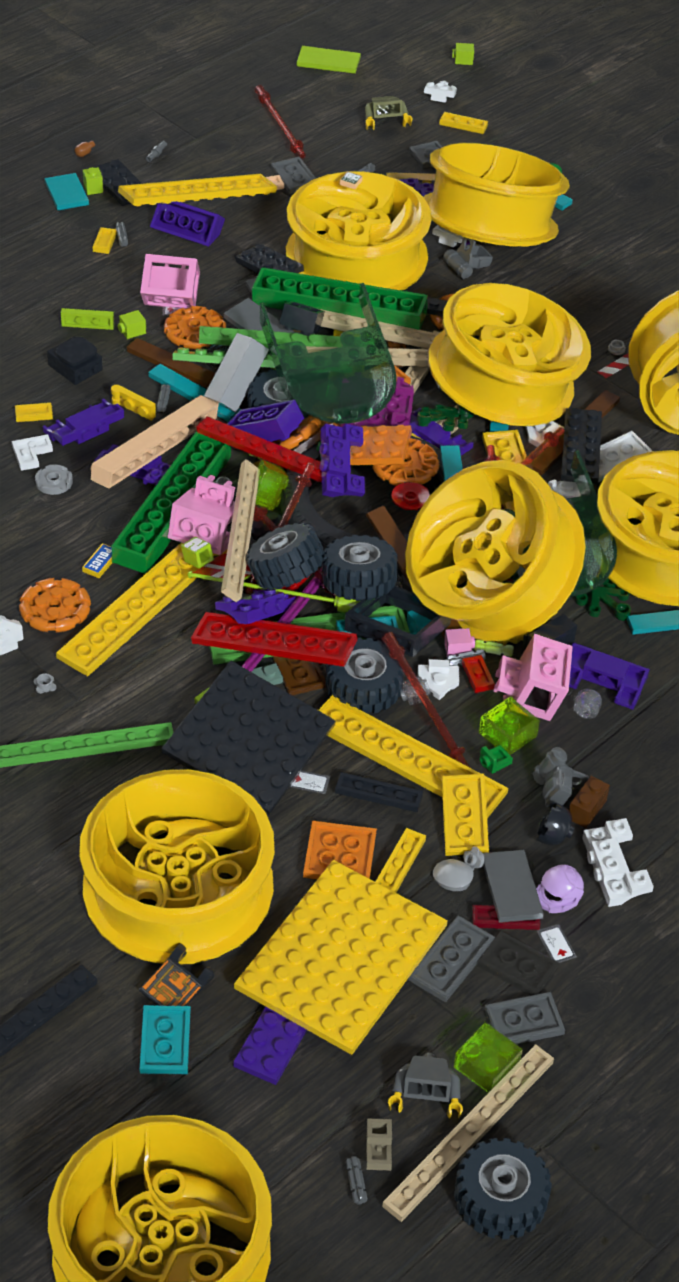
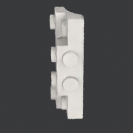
M626 818L606 821L605 827L584 830L583 841L588 851V862L594 867L595 880L600 883L608 907L622 905L633 897L653 891V884L647 869L630 872L619 846V843L630 841L633 837Z

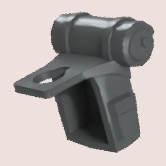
M466 237L463 238L457 251L453 249L448 250L443 256L447 265L462 279L469 278L474 268L479 269L490 266L493 258L482 245L476 244L475 240ZM467 240L470 241V245H466Z
M555 747L547 752L546 757L534 768L532 773L536 783L544 785L543 797L546 807L549 806L551 801L563 805L570 797L572 787L580 790L589 779L588 775L575 771L565 764L567 754L560 747ZM572 777H579L581 781L572 782Z

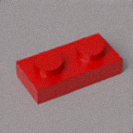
M482 655L462 659V666L475 693L494 689L495 683Z

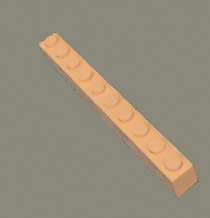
M202 395L195 398L93 462L91 465V480L111 488L197 431L196 426L206 416L217 419L219 403Z

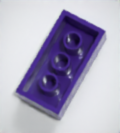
M290 400L242 409L227 424L270 442L279 439L283 441L289 438L290 433L300 426L299 424L304 419V416L296 401Z

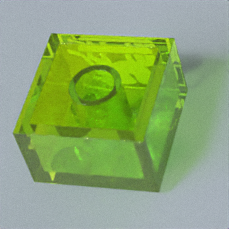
M261 460L258 467L260 475L255 504L273 511L274 507L279 505L281 500L280 494L282 489H286L289 479H287L288 475L282 467Z
M510 696L481 716L479 733L495 747L501 745L511 755L537 737L540 720Z
M485 1022L456 1052L454 1068L489 1093L521 1060L523 1049Z

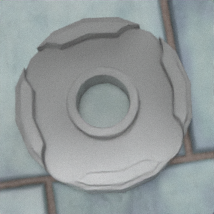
M61 465L45 466V469L38 470L35 475V483L38 490L50 495L64 493L73 484L71 471L69 472L66 467Z

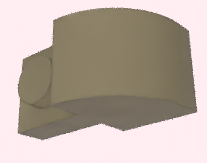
M367 1119V1170L391 1171L392 1119Z

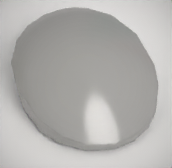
M448 859L441 861L435 866L433 878L441 887L447 890L463 891L470 886L473 879V870L462 861Z

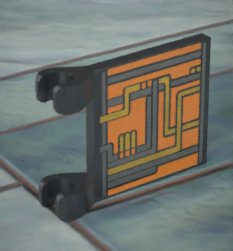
M179 944L139 991L157 1006H187L202 988L214 978V970L206 967L197 979L178 963L187 954L186 947Z

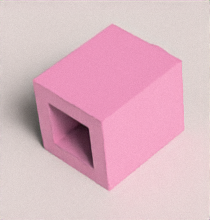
M469 628L445 630L444 646L446 655L455 654L457 656L459 653L472 651V648H475V638L471 636Z

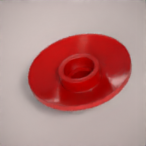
M414 482L401 483L392 491L393 502L398 507L406 510L421 509L430 496L429 491L423 485Z

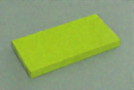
M302 46L297 66L356 74L361 53Z

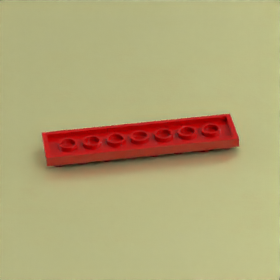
M205 612L191 640L192 644L345 667L357 642V634L264 620L250 624H239L230 615Z

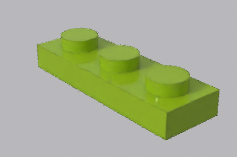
M62 308L61 323L64 327L114 330V312Z

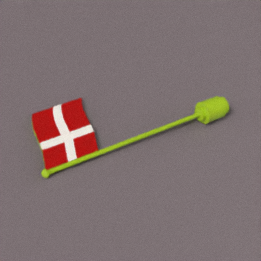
M224 553L215 557L213 561L194 572L189 571L188 577L223 582L227 554ZM246 564L244 580L253 575L248 564ZM245 582L243 584L245 587L265 590L256 584ZM284 589L276 590V592H284V594L335 603L334 607H338L337 611L344 613L360 602L356 601V599L347 600L344 597L336 596L333 599Z

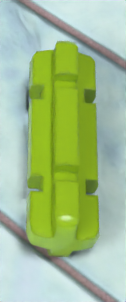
M477 639L474 650L483 649L485 653L501 655L502 653L504 656L512 657L514 646L508 644L503 646V643L491 641L485 643Z

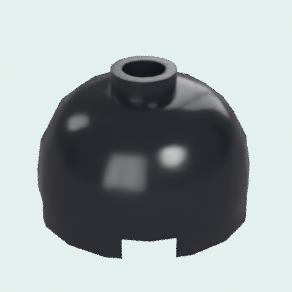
M551 801L548 806L551 809L550 813L547 812L546 815H543L537 831L539 836H537L536 841L547 845H558L566 837L570 838L572 836L575 826L571 825V812L565 806Z

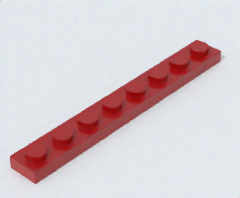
M208 416L196 426L197 432L322 483L321 462Z

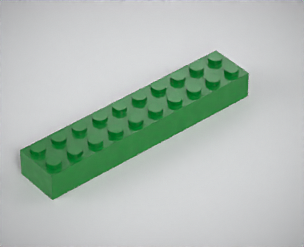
M263 267L252 287V301L259 306L283 309L285 303L294 301L317 309L421 330L428 310V295Z
M196 431L112 544V563L144 574L151 570L172 540L168 538L172 504L188 490L196 488V481L199 476L208 478L210 475H213L216 479L231 458V446Z

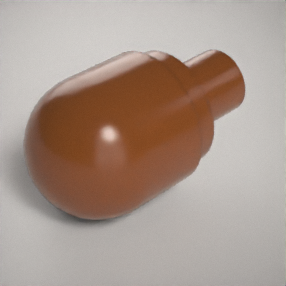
M94 141L82 142L75 147V154L78 157H84L89 154L91 148L95 146Z

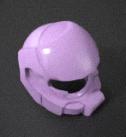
M557 865L545 872L541 884L536 888L542 909L549 911V913H562L577 906L584 893V882L581 875L571 866ZM546 889L553 896L562 899L560 901L549 900L545 896L544 890Z

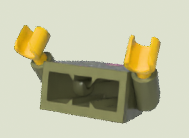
M394 96L372 98V102L365 106L366 130H368V126H372L373 130L375 129L373 118L395 116L403 117L402 125L406 127V123H409L411 126L412 117L408 115L405 102Z

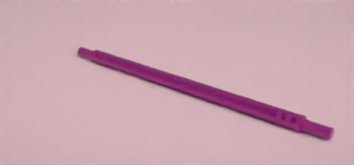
M322 567L301 593L314 595L323 584ZM298 596L279 619L278 623L290 624L310 598ZM252 653L242 667L252 672L265 655Z

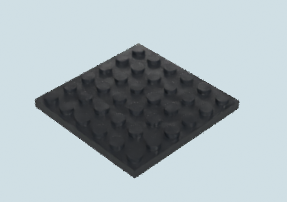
M230 661L162 747V753L190 770L214 774L237 784L252 795L269 816L333 729L336 720L235 662Z

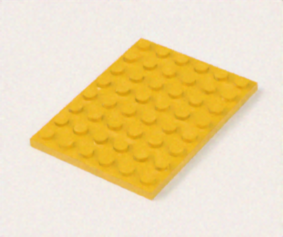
M333 860L236 980L234 989L352 1055L446 928L448 920Z

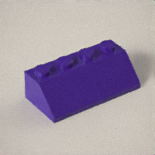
M174 201L169 204L158 203L150 227L209 247L220 235L225 218L218 214Z

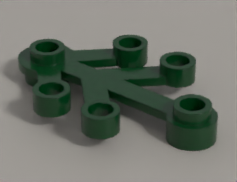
M438 404L435 405V409L422 407L421 411L417 413L416 421L419 426L427 427L432 421L447 419L444 422L443 429L452 432L454 431L455 423L453 422L455 417H460L457 427L467 429L469 423L467 419L473 417L474 413L461 405L457 409Z
M582 569L576 583L579 585L576 604L579 606L587 604L586 588L588 587L592 591V602L588 612L591 617H598L600 615L601 607L599 602L601 599L615 611V616L618 620H627L631 613V607L626 603L618 604L609 595L617 596L620 601H627L630 593L623 589H615L616 584L608 577L592 576L589 570ZM596 584H603L605 587H599Z

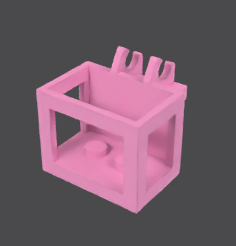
M146 254L140 292L144 305L179 309L196 306L200 276L197 259ZM152 262L165 263V266H153ZM169 264L182 265V267L172 268L169 267Z
M210 475L208 478L199 476L196 481V488H191L172 504L168 538L185 543L194 537H198L210 543L212 553L221 555L228 549L230 532L227 531V525L232 522L235 487L231 486V481H227L224 485L214 483L215 476Z
M534 634L520 660L502 656L499 668L496 671V677L499 679L494 686V692L501 691L507 693V695H503V700L508 702V698L509 701L513 699L512 709L550 721L569 690L573 646ZM534 686L549 691L546 711L524 704Z

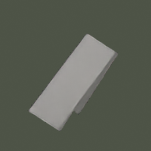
M237 333L204 397L237 412L248 392L250 383L256 377L269 349L255 339Z

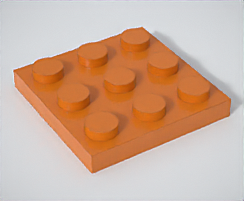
M411 425L361 426L363 427V445L361 447H350V465L404 464L412 434Z
M312 821L303 878L318 879L329 864L335 860L370 879L377 829Z

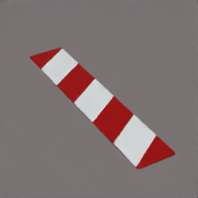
M629 353L597 372L605 378L610 377L629 365Z

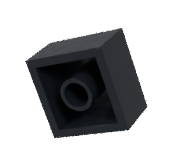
M291 301L284 304L279 324L284 325L283 328L294 331V329L301 330V334L310 336V334L320 331L325 311Z

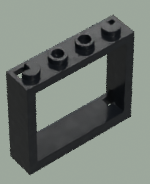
M394 586L389 593L383 594L380 598L375 597L372 600L362 599L345 613V631L366 639L372 638L373 641H383L384 645L388 644L393 650L414 657L451 624L450 618L442 617L424 606L415 593ZM384 603H388L408 612L414 611L432 621L416 635H413L368 616Z

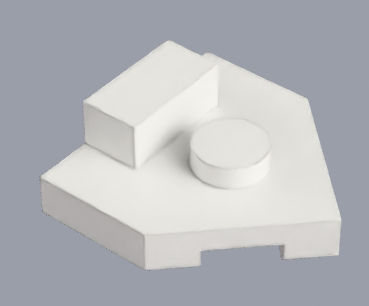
M440 81V83L435 85L433 82L427 83L424 89V93L431 94V100L445 103L447 97L454 98L457 91L455 86H448L446 81Z
M439 225L432 232L433 235L440 236L439 243L455 247L457 242L462 243L464 238Z
M554 421L547 424L525 426L528 442L540 449H543L564 429L563 426Z
M552 480L548 482V485L551 487V490L562 495L567 501L571 500L572 504L582 505L589 483L557 482V480Z
M0 615V655H3L18 648L17 642L23 640V630L19 621L9 620L5 616Z
M429 660L428 665H418V685L424 689L427 688L433 693L434 697L440 700L448 691L459 686V666H449V660Z

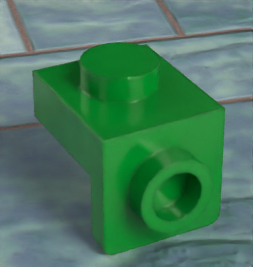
M501 745L491 750L486 746L481 748L480 763L492 774L512 764L513 758Z

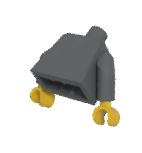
M425 1053L423 1056H413L411 1063L404 1065L397 1071L392 1090L394 1095L388 1100L390 1111L393 1103H399L398 1112L402 1111L403 1101L401 1094H404L403 1097L443 1102H449V1099H451L447 1116L451 1118V1109H456L459 1113L458 1118H460L463 1111L462 1105L458 1102V1099H461L460 1078L451 1068H448L447 1060L436 1058L433 1053Z

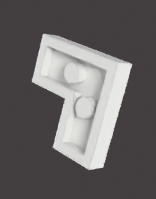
M48 434L12 441V448L21 471L39 467L36 455L53 452Z

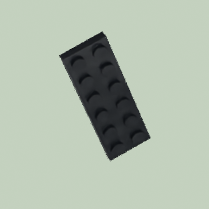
M566 408L561 481L598 484L602 411Z

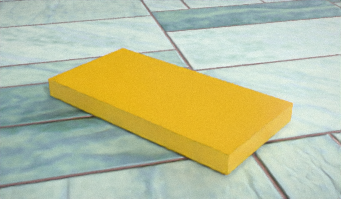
M484 774L442 776L446 856L464 855L465 851H471L473 847H478L482 853H489Z

